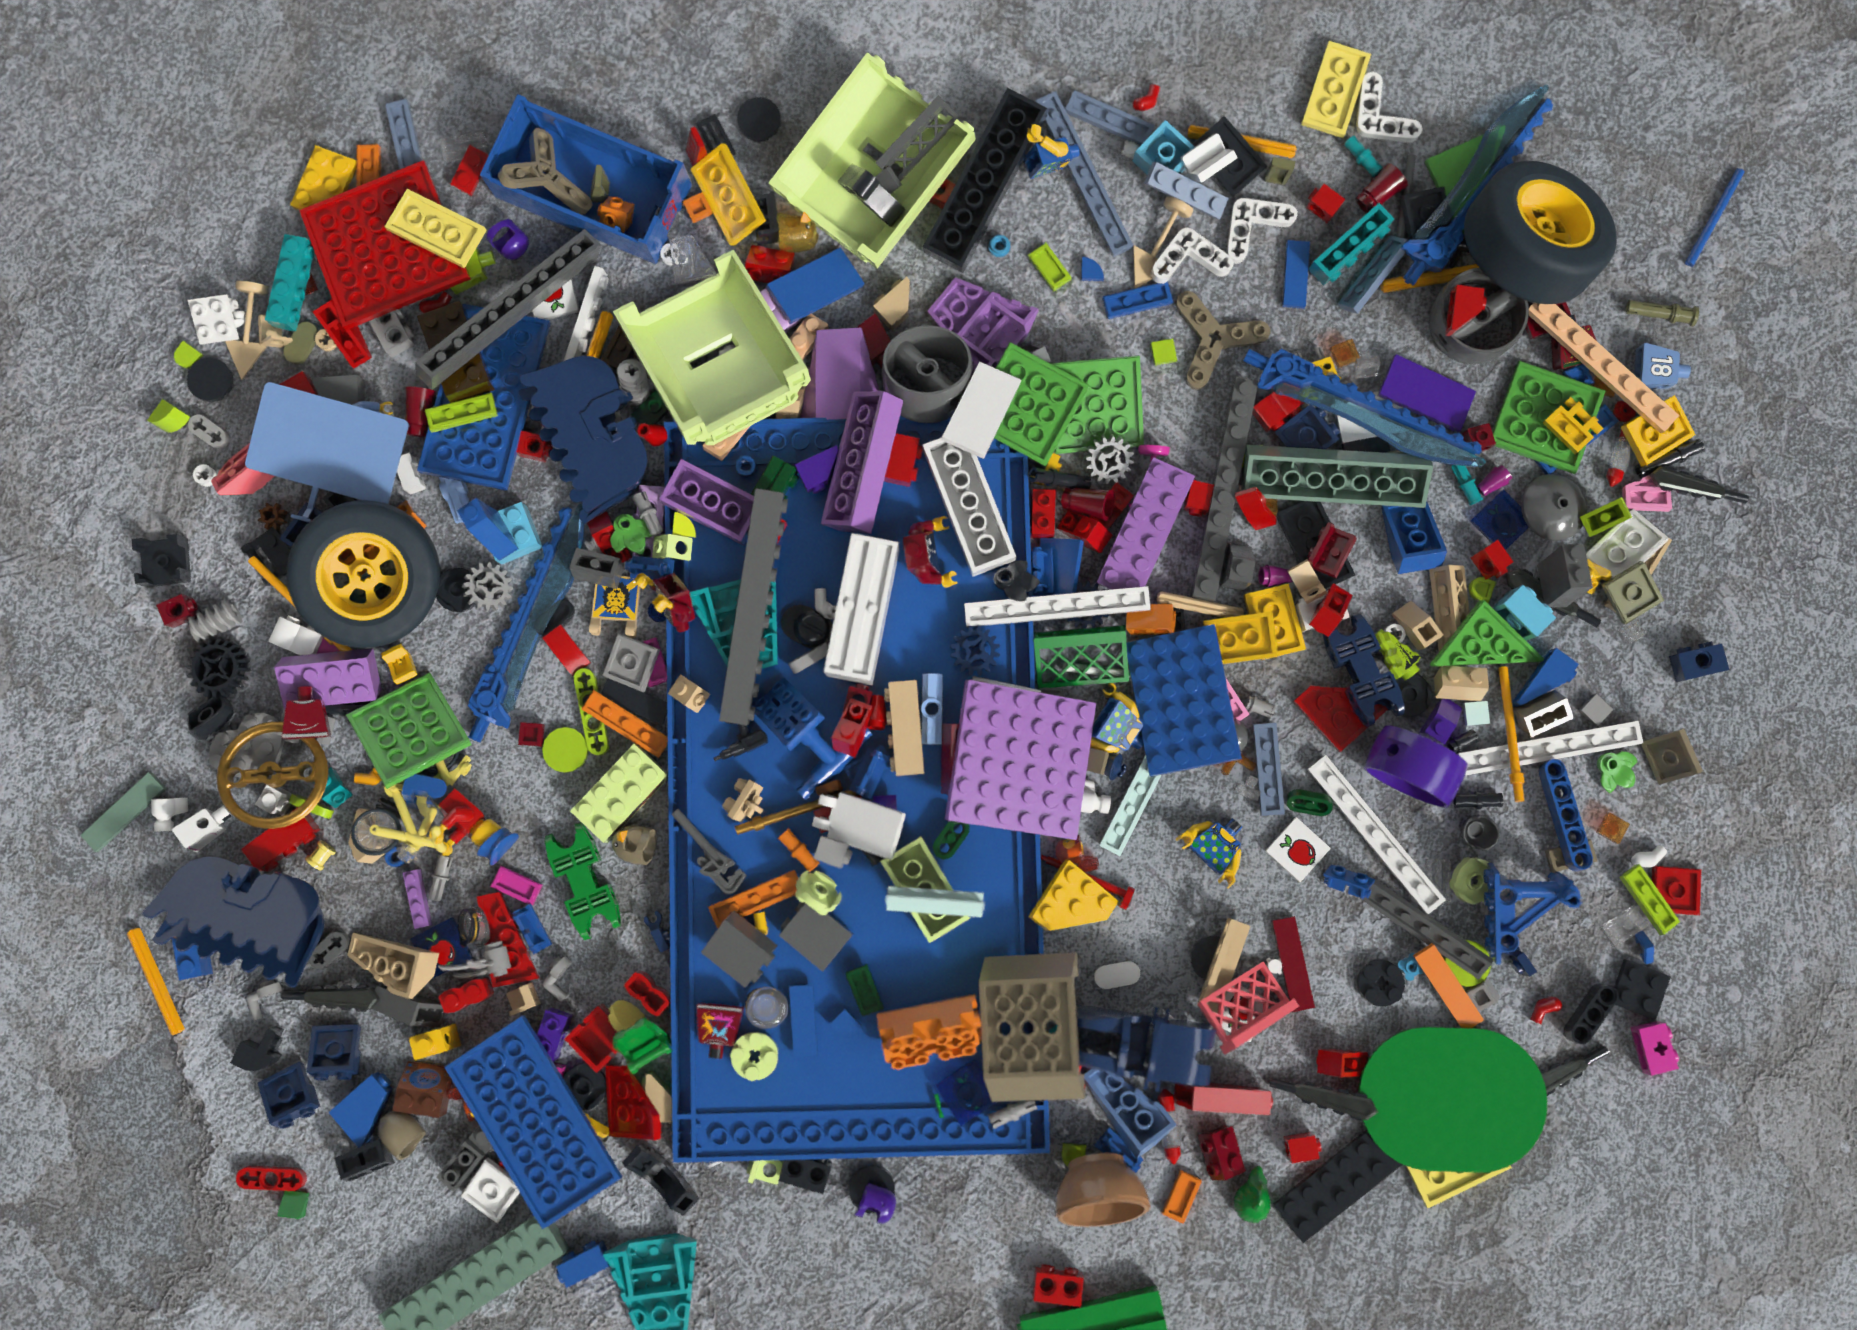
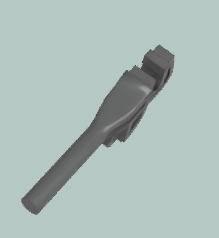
M677 809L672 816L704 851L705 857L697 859V863L702 868L699 872L709 876L724 893L731 894L736 892L747 874L740 868L733 876L727 877L729 880L727 882L721 873L725 874L728 868L733 867L736 862L710 844L688 818Z

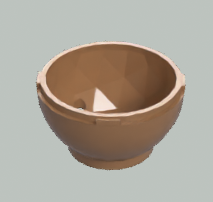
M1112 1153L1085 1155L1069 1163V1171L1061 1181L1057 1191L1055 1204L1056 1218L1066 1225L1079 1227L1119 1224L1144 1215L1150 1210V1201L1143 1182L1125 1164L1123 1156Z

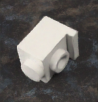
M266 785L255 805L270 814L284 816L291 806L288 801L291 793L281 787L272 788Z

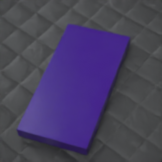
M1396 354L1391 360L1378 396L1385 400L1389 399L1400 407L1407 408L1413 413L1424 416L1458 433L1462 430L1476 391Z

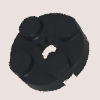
M1377 959L1368 962L1360 970L1357 976V988L1361 996L1372 1005L1386 1007L1401 1000L1405 989V979L1397 965L1390 961ZM1383 976V980L1387 981V984L1380 990L1379 986H1375V981H1379V977Z

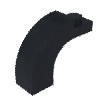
M638 1145L622 1161L626 1169L649 1182L659 1192L668 1207L682 1216L700 1199L685 1178L666 1159L650 1147L645 1149Z

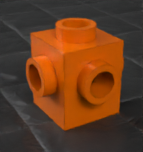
M609 196L604 203L599 205L597 215L600 217L599 222L612 228L618 226L625 233L632 225L634 204L623 201L619 197Z

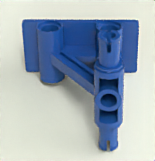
M785 678L776 682L772 689L759 698L753 706L756 707L755 714L790 751L801 742L803 745H807L821 759L811 770V775L796 788L805 799L816 790V787L827 784L836 774L843 771L846 764L854 758L833 750L819 735L816 726L825 718ZM868 729L862 744L873 735Z
M1487 863V869H1484L1483 877L1484 883H1487L1488 892H1484V904L1488 906V915L1484 916V924L1489 932V937H1485V949L1489 952V957L1493 958L1496 965H1501V953L1513 952L1519 946L1517 935L1559 902L1568 905L1570 908H1578L1582 904V901H1580L1582 898L1580 891L1574 885V881L1560 872L1549 873L1548 881L1521 882L1520 879L1509 880L1506 876L1500 875L1493 863ZM1522 898H1540L1515 918V903L1517 900H1522Z

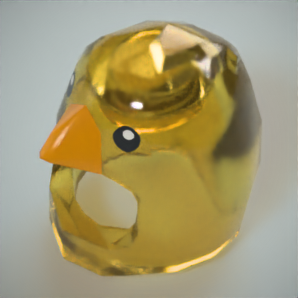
M781 212L776 214V220L779 224V250L803 252L815 247L819 234L817 233L816 224L810 220L805 212L801 216Z

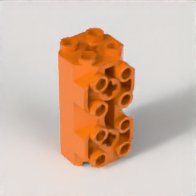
M975 994L877 1013L885 1060L896 1070L915 1065H924L929 1061V1056L932 1053L938 1054L941 1060L973 1055L976 1052V1046L982 1042V1030L977 1028L981 1027Z

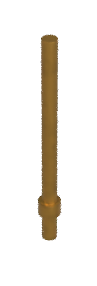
M849 789L842 791L853 796L860 795ZM839 792V793H836V794H832V796H835V797L838 798L840 792ZM819 799L764 817H761V815L753 817L752 821L736 825L735 830L737 835L754 829L759 831L765 829L767 825L825 806L818 804Z

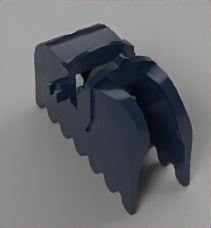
M578 356L541 370L520 375L522 385L529 388L519 390L518 395L523 401H531V404L534 406L530 410L529 415L532 421H541L544 427L540 430V439L544 442L551 441L554 447L549 453L550 459L554 462L562 461L563 469L560 471L559 477L563 482H572L574 489L569 494L571 501L575 503L582 502L583 510L579 514L581 522L586 524L604 511L631 497L639 488L647 465V453L643 442L635 431L638 426L636 418L629 417L620 422H615V412L621 410L633 399L631 392L626 393L625 390H619L612 369L605 362L593 356Z
M219 857L198 858L179 868L161 892L142 911L143 917L149 919L157 917L162 912L167 913L164 922L152 939L155 944L164 945L170 939L175 938L177 939L176 948L180 952L188 951L192 946L197 945L199 946L197 953L202 959H207L213 953L219 952V960L223 966L231 965L235 960L241 959V968L245 973L253 972L258 966H263L264 978L272 980L280 973L286 974L284 979L286 985L292 988L297 986L303 970L324 930V915L319 907V896L314 887L308 882L277 871L272 875H261L260 871L254 866L243 863L238 865Z
M1075 1004L1078 1027L1121 1034L1118 1057L1078 1051L1079 1066L1111 1072L1115 1076L1144 1077L1143 1089L1148 1090V1082H1156L1155 1091L1159 1092L1161 1081L1199 1086L1209 1085L1212 1066L1200 1065L1195 1058L1200 1050L1214 1048L1216 1029L1211 1024L1169 1018L1170 1009L1165 1008V1016L1161 1017L1157 1015L1159 1008L1155 1006L1153 1016ZM1151 1023L1153 1025V1031L1151 1038L1148 1067L1144 1066L1149 1026Z

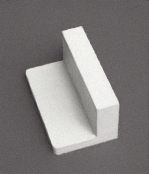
M1213 134L1181 156L1182 163L1190 179L1200 183L1237 159L1234 150L1225 149L1219 134Z

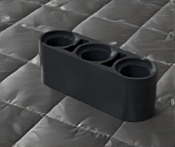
M1601 983L1593 985L1564 1027L1565 1038L1577 1044H1587L1618 1000L1617 990L1611 985ZM1603 989L1607 991L1605 1000H1602L1600 997ZM1590 1008H1593L1594 1016L1589 1020L1587 1012ZM1580 1027L1581 1035L1576 1039L1574 1031Z

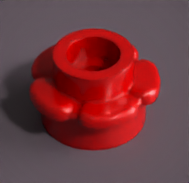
M1621 400L1615 404L1613 414L1619 421L1628 422L1630 418L1635 416L1636 411L1625 401Z

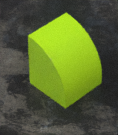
M162 399L147 421L161 430L171 433L181 429L191 417Z

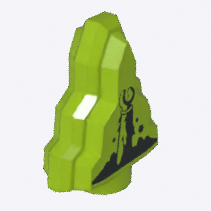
M1381 629L1375 633L1381 647L1380 652L1384 656V663L1395 679L1402 677L1405 681L1420 670L1416 665L1421 658L1417 652H1413L1407 645L1401 644L1390 632H1385Z

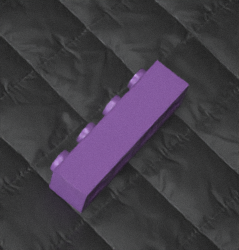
M421 869L404 872L403 877L414 929L431 926L432 921Z

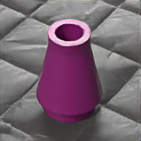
M1503 465L1495 466L1476 487L1485 497L1489 493L1508 485L1512 476Z
M1265 565V567H1260L1258 572L1260 585H1265V587L1292 583L1293 580L1287 571L1289 569Z

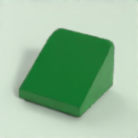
M285 1191L277 1216L293 1219L303 1218L306 1215L309 1192Z

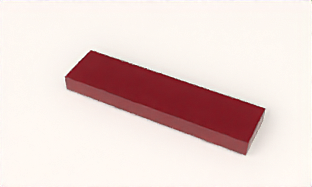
M1291 916L1271 920L1279 958L1281 959L1288 999H1295L1299 1005L1292 1012L1315 1008L1296 918Z

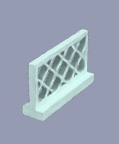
M888 886V895L886 896L887 910L982 917V910H984L983 893Z

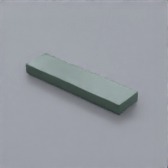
M148 772L80 836L95 852H99L151 804V799L158 798L167 788L152 772Z

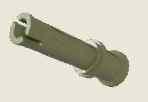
M1629 299L1626 304L1625 313L1667 319L1672 324L1676 322L1688 323L1689 326L1693 327L1696 325L1699 317V307H1683L1678 303H1674L1671 306Z

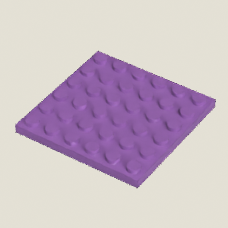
M965 680L945 820L1077 840L1096 703Z

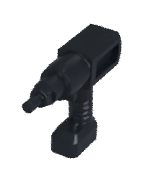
M738 724L740 734L736 736L739 741L729 745V748L720 752V755L713 759L714 761L723 760L751 752L768 744V736L762 729L750 734L747 725Z

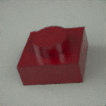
M520 722L518 745L543 747L545 724Z

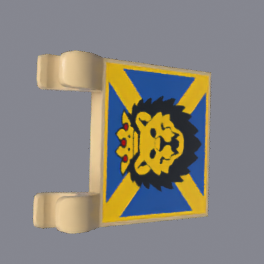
M621 576L617 589L595 584L592 616L589 625V632L592 635H600L601 620L626 621L625 634L628 637L636 638L641 587L634 582V579H630L628 576Z

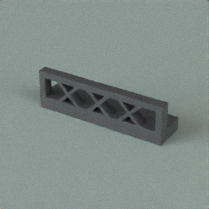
M938 95L875 163L884 170L894 162L903 161V171L897 176L901 182L954 126L955 120H959L960 117ZM946 109L953 118L947 124L938 125V115ZM926 128H935V137L931 141H922V132ZM910 145H919V154L915 158H907V148Z

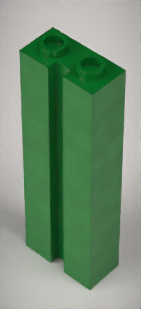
M1156 1285L1081 1301V1307L1064 1305L1019 1315L1020 1323L1016 1324L1017 1330H1168L1159 1290Z

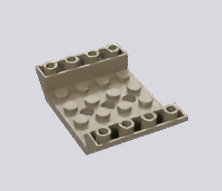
M1077 952L984 958L979 979L984 1080L992 1101L1086 1099L1084 1074L1079 1073L1074 977H1078ZM1049 1020L1056 1021L1058 1025V1030L1054 1034L1047 1031L1046 1025ZM1026 1021H1031L1034 1024V1032L1031 1035L1026 1034L1023 1030V1025ZM1003 1022H1008L1011 1025V1032L1007 1036L1003 1035L1000 1030Z

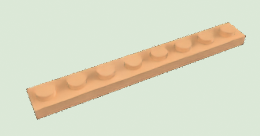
M1533 303L1529 307V316L1658 432H1665L1680 416L1556 304Z
M809 314L789 338L802 360L813 349L817 330L829 329L826 322L813 314ZM749 427L715 445H706L704 443L703 449L723 461Z

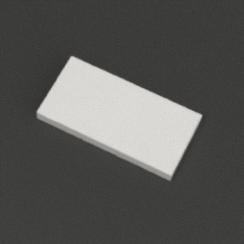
M979 362L942 436V440L984 459L1019 388L1021 380Z

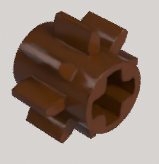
M266 503V507L258 510L261 517L258 519V522L265 523L264 528L267 530L272 528V526L276 530H280V526L283 523H288L285 520V515L288 512L280 510L282 505L275 503L274 507Z

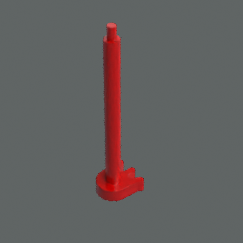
M1041 855L1042 860L1058 869L1063 863L1053 857ZM1084 872L1105 890L1123 897L1120 908L1125 910L1128 908L1135 888L1128 886L1127 890Z

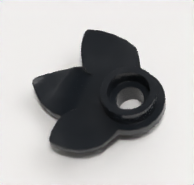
M1021 560L1011 562L1007 568L999 569L994 575L995 586L1004 590L1008 598L1019 602L1026 601V592L1034 590L1040 584V580L1026 572L1028 562Z

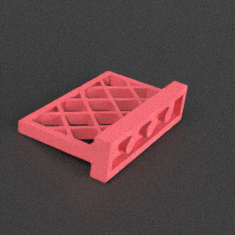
M1264 961L1197 1003L1211 1026L1216 1029V1034L1223 1043L1220 1049L1224 1055L1238 1048L1299 1007L1295 999H1288ZM1259 969L1265 977V983L1256 980V972ZM1241 981L1250 984L1249 993L1240 990ZM1255 986L1264 989L1263 998L1255 995ZM1225 991L1234 994V1003L1224 1000ZM1270 991L1277 995L1280 1002L1276 1003L1269 1000ZM1240 996L1249 999L1248 1008L1239 1005ZM1211 1001L1218 1004V1014L1211 1011L1207 1002ZM1254 1001L1263 1004L1262 1013L1253 1010ZM1224 1006L1233 1009L1232 1018L1223 1016ZM1238 1011L1247 1014V1023L1238 1021ZM1222 1021L1232 1024L1231 1034L1228 1036L1222 1028Z

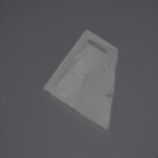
M685 235L670 239L675 284L682 285L716 276L715 270L693 236Z

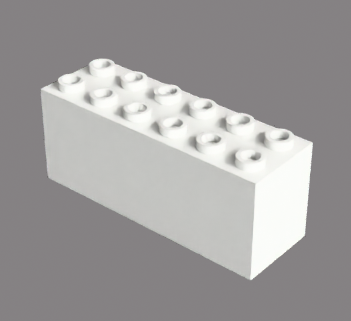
M858 534L851 535L824 669L827 677L873 686L899 556L898 542Z

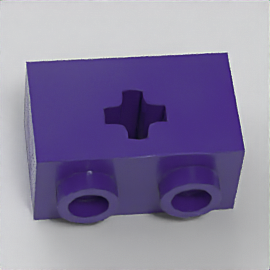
M551 1007L545 1010L537 1037L554 1062L559 1059L573 1014Z

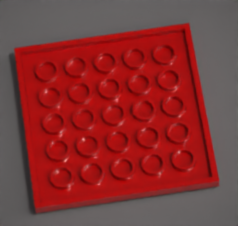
M424 160L299 210L340 322L345 330L471 280L467 267L462 268L385 228L386 223L407 189L443 206Z

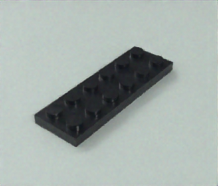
M1366 1129L1275 1201L1273 1205L1304 1244L1403 1164L1385 1154L1374 1143Z

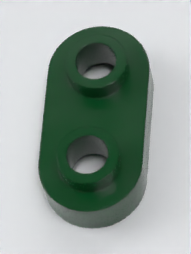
M1295 789L1287 794V807L1291 811L1315 816H1326L1333 810L1332 798L1327 794L1302 789Z
M949 821L933 844L934 854L940 859L951 858L968 836L970 831L969 824ZM956 824L962 826L961 833L954 832L953 827ZM942 843H946L949 845V850L947 852H942L940 850V845Z

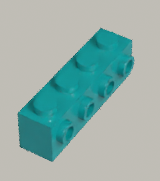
M1378 203L1322 253L1308 270L1323 286L1328 281L1333 283L1341 276L1342 273L1340 271L1345 266L1349 269L1358 260L1356 257L1361 252L1367 253L1375 245L1373 241L1377 237L1382 239L1390 232L1389 226L1394 218Z
M284 234L265 316V321L274 328L295 332L297 330L302 304L305 299L307 282L310 277V269L315 255L312 243L307 238Z

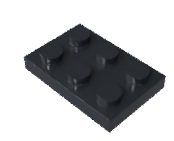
M1223 116L1193 145L1196 147L1213 134H1219L1225 149L1234 150L1237 159L1213 174L1233 198L1268 166L1230 121Z

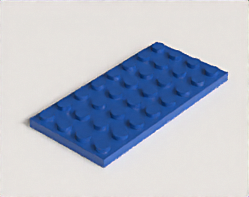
M462 303L469 319L484 308ZM524 316L481 351L495 388L494 391L488 393L493 394L498 416L433 433L428 428L417 468L419 473L508 490L517 456L521 430L523 431L531 402L523 401L518 395L519 390L529 388L522 385L520 375L539 370L551 325L549 320ZM441 384L434 407L450 403L445 396Z
M525 1015L516 1019L445 1067L542 1230L623 1177Z

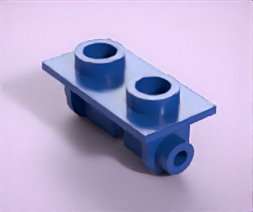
M1034 547L1031 552L1032 575L1040 580V584L1033 590V596L1054 593L1052 548L1042 550L1041 547Z
M633 556L630 561L625 563V570L629 571L630 579H635L639 573H644L651 580L659 579L673 573L675 560Z
M868 748L849 790L871 799L890 757L882 752Z
M1331 864L1323 874L1325 876L1324 883L1327 884V887L1344 892L1347 885L1349 886L1348 894L1361 899L1370 897V887L1375 882V879L1368 877L1364 873H1355L1346 870L1345 867Z
M531 904L512 913V919L516 921L530 947L529 951H532L533 955L552 945Z
M1108 1128L1094 1144L1102 1153L1123 1156L1125 1164L1135 1173L1141 1168L1140 1164L1144 1159L1141 1157L1136 1159L1123 1140L1111 1128Z

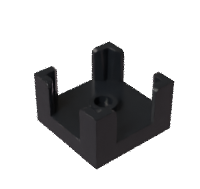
M179 534L166 535L168 539L161 540L131 539L133 551L139 552L141 556L142 574L134 573L135 584L144 587L190 583L188 538Z

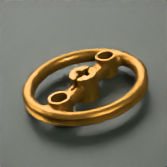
M283 722L260 723L241 732L227 746L218 765L217 788L222 802L233 816L254 827L275 829L296 823L314 809L326 788L328 780L327 759L322 747L315 738L300 739L313 753L315 758L313 762L304 761L298 764V766L282 767L275 762L268 761L263 763L259 769L251 770L230 767L235 755L242 746L259 735L282 732ZM312 767V773L308 777H304L305 769ZM237 773H241V779L234 783V776ZM302 779L310 783L315 781L311 794L300 807L289 814L275 818H262L247 813L236 803L230 791L233 787L243 788L247 784L264 783L272 788H278L289 780Z

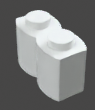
M288 615L286 619L279 617L268 642L298 655H310L317 653L324 637L309 625L307 628L300 625L301 620Z

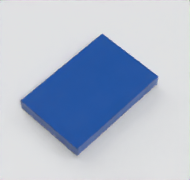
M1040 539L1039 547L1042 550L1050 548L1053 550L1054 593L1039 596L1076 593L1084 541L1080 539Z

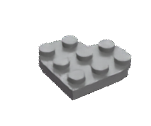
M267 713L246 715L238 730H227L217 733L210 746V765L218 770V765L225 749L241 732L260 723L279 722L278 718ZM278 732L265 733L251 739L237 752L230 767L251 770L259 769L263 763L268 761L279 764L285 739L277 735ZM237 773L234 777L241 778V773Z

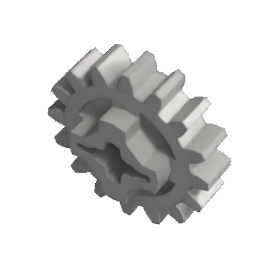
M1110 434L1109 439L1101 435L1102 441L1098 442V440L1094 439L1095 446L1087 447L1090 454H1085V459L1089 461L1085 465L1087 469H1091L1089 471L1091 476L1096 475L1098 482L1104 478L1106 484H1109L1110 479L1118 483L1117 477L1121 476L1125 479L1124 472L1132 471L1129 464H1134L1135 462L1130 457L1134 455L1132 449H1129L1130 444L1128 442L1123 443L1121 436L1115 440L1113 434ZM1120 450L1124 453V460L1119 457L1121 454ZM1113 456V460H1108L1106 462V458H1111ZM1095 457L1100 461L1099 468L1095 465Z
M488 562L484 568L482 563H479L477 570L472 567L469 570L470 574L464 576V579L468 582L462 584V588L467 589L463 596L471 598L468 601L469 605L476 603V610L482 606L484 607V612H488L490 607L493 611H497L498 605L504 607L506 605L505 600H509L512 597L507 593L513 590L512 586H508L512 578H505L507 571L500 572V565L492 568L491 562ZM483 574L482 580L474 581L476 576ZM486 583L489 588H492L490 591H487V587H483ZM494 594H501L497 600L492 601Z

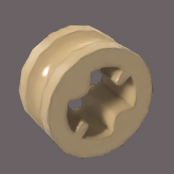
M326 330L318 331L315 336L316 344L324 351L334 350L337 346L332 339L328 340L327 345L322 342L325 340V336L330 337Z

